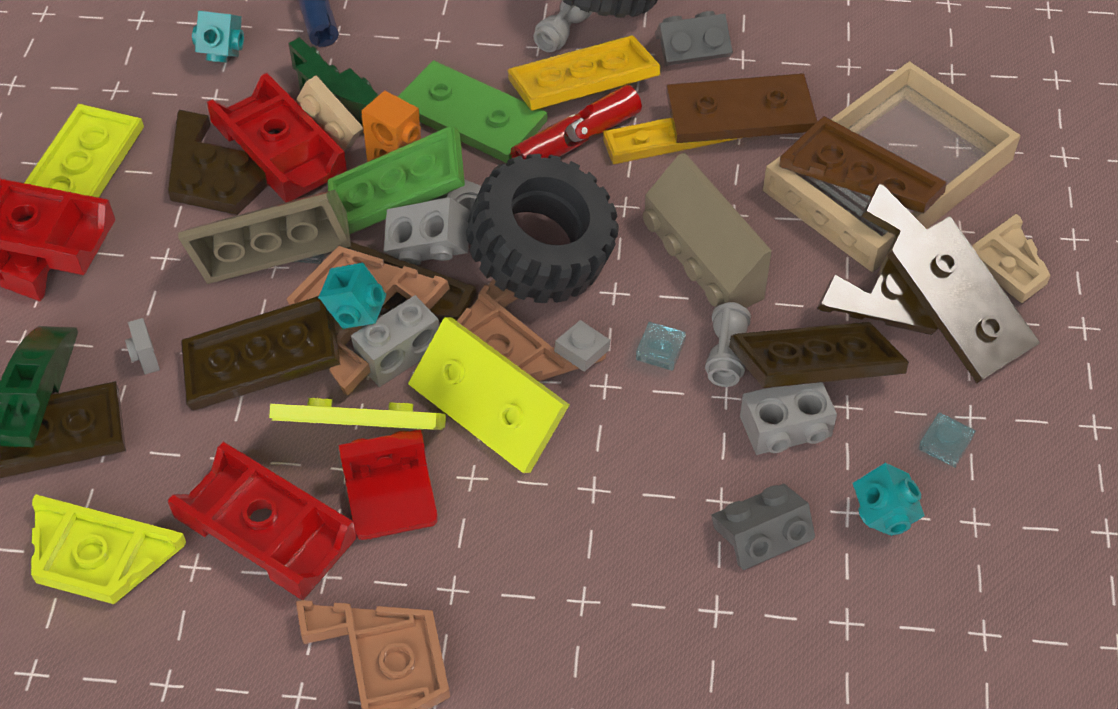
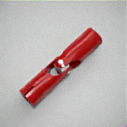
M624 85L587 105L578 114L570 115L511 148L512 158L522 156L523 160L529 154H541V158H548L549 155L561 157L588 141L590 136L610 130L640 113L642 110L641 99L633 87ZM564 134L572 140L570 143L566 144Z

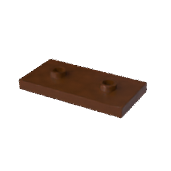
M804 73L667 84L666 95L676 143L806 133L817 122Z

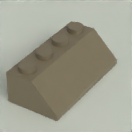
M685 152L679 154L645 195L643 220L649 231L655 232L663 241L666 251L680 261L690 280L696 281L701 286L712 306L716 307L727 302H735L747 308L765 298L772 250Z
M336 189L195 226L178 233V239L207 284L332 252L338 246L344 248L351 246L347 212Z

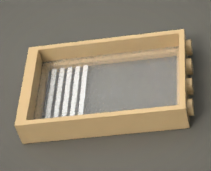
M910 61L831 118V120L947 182L945 193L924 214L907 209L926 229L1010 163L1014 158L1020 139V134ZM780 157L766 166L763 191L869 271L874 272L883 264L895 235L861 217L870 196L779 167Z

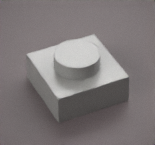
M141 318L128 322L132 338L126 339L125 342L131 361L139 360L145 375L159 371L160 368L144 319Z
M579 320L555 341L554 352L585 372L609 351L611 340Z

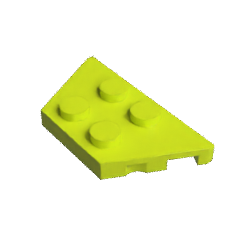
M37 494L32 499V506L35 510V528H32V544L35 552L31 558V575L37 584L115 604L181 550L186 543L184 534Z

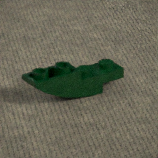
M300 37L289 42L292 66L297 71L300 92L306 81L317 75L363 127L361 110L379 96L373 90L369 81L365 77H359L351 68L340 73L334 65H329L322 59L319 51L314 46L310 47Z
M38 326L16 348L0 380V446L34 447L51 393H59L78 335L77 327Z

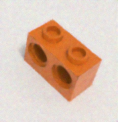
M385 90L361 110L367 162L421 139L419 108Z

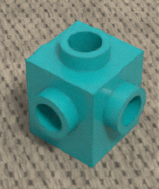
M198 11L197 25L193 27L192 42L195 45V52L207 53L206 60L227 63V56L239 57V50H242L244 45V32L241 30L242 16Z
M362 262L330 268L318 298L342 329L376 324L387 294Z
M886 462L852 483L860 504L858 508L859 515L870 528L890 536L898 535L909 530L911 524L925 516L919 501L921 499V492L916 483L911 479L910 474Z

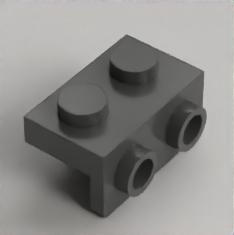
M706 11L690 19H682V16H672L663 19V23H659L655 31L656 39H660L665 66L730 57L733 53L726 14L715 15L714 11Z
M784 483L770 486L758 495L744 501L733 502L725 509L711 514L714 529L734 546L737 564L743 570L815 538L809 503Z

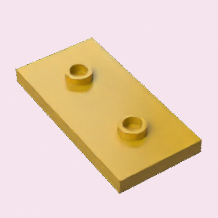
M631 35L509 68L507 71L509 81L532 111L659 76L660 64Z

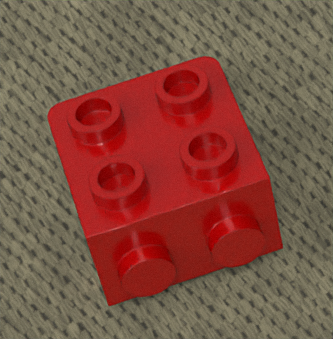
M421 429L413 431L402 430L388 436L372 439L361 438L350 443L338 445L352 520L358 539L367 540L434 526L438 522Z

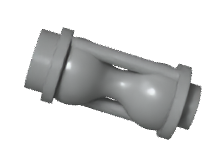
M562 0L560 12L557 15H550L536 25L533 35L535 43L545 52L560 50L565 45L570 34L571 24L582 22L589 18L593 12L582 11L579 7L570 6Z
M735 302L721 304L715 307L712 312L713 328L719 338V344L715 345L709 353L705 370L710 382L721 387L736 385L745 372L744 364L729 348L731 335L746 333L750 325L751 314L745 307Z

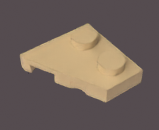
M317 75L306 81L295 102L344 151L353 146L363 127Z
M1015 214L973 244L972 247L1000 287L1020 303H1023L1047 285L1050 273L1044 261L1039 259L1037 255L1038 250L1033 240L1026 239L1021 229L1023 223L1021 217Z

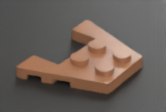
M338 246L286 300L291 305L319 296L330 268L362 262L387 294L383 305L396 292H399L407 299L416 295L430 310L450 288L448 281L442 277L434 276V278L418 274L416 269L406 266L401 269L385 264L383 259ZM334 318L341 365L328 369L343 393L348 396L370 373L369 363L345 346L350 341L351 335L359 331L363 326L342 329Z
M494 279L489 285H484L478 293V299L470 309L466 308L457 320V322L537 381L579 369L554 352V347H551L504 308L518 298L514 297V292L508 289L502 291L496 287ZM604 354L595 363L601 362L604 359H606V354Z
M296 601L303 644L349 635L362 709H430L450 698L433 610L377 606L376 610L351 608L350 604L334 603L332 607L314 605L313 601Z

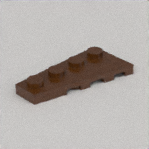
M825 116L817 121L780 156L779 167L870 197L874 189L881 184L905 208L922 214L945 193L947 184L941 178Z

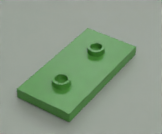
M434 60L398 96L400 99L419 108L421 123L438 131L454 125L460 132L461 142L506 163L509 159H512L511 148L535 135L547 122L546 111L542 109L531 111L524 101Z
M454 125L328 179V191L336 189L347 212L349 234L385 220L387 209L427 202L465 186L460 132Z

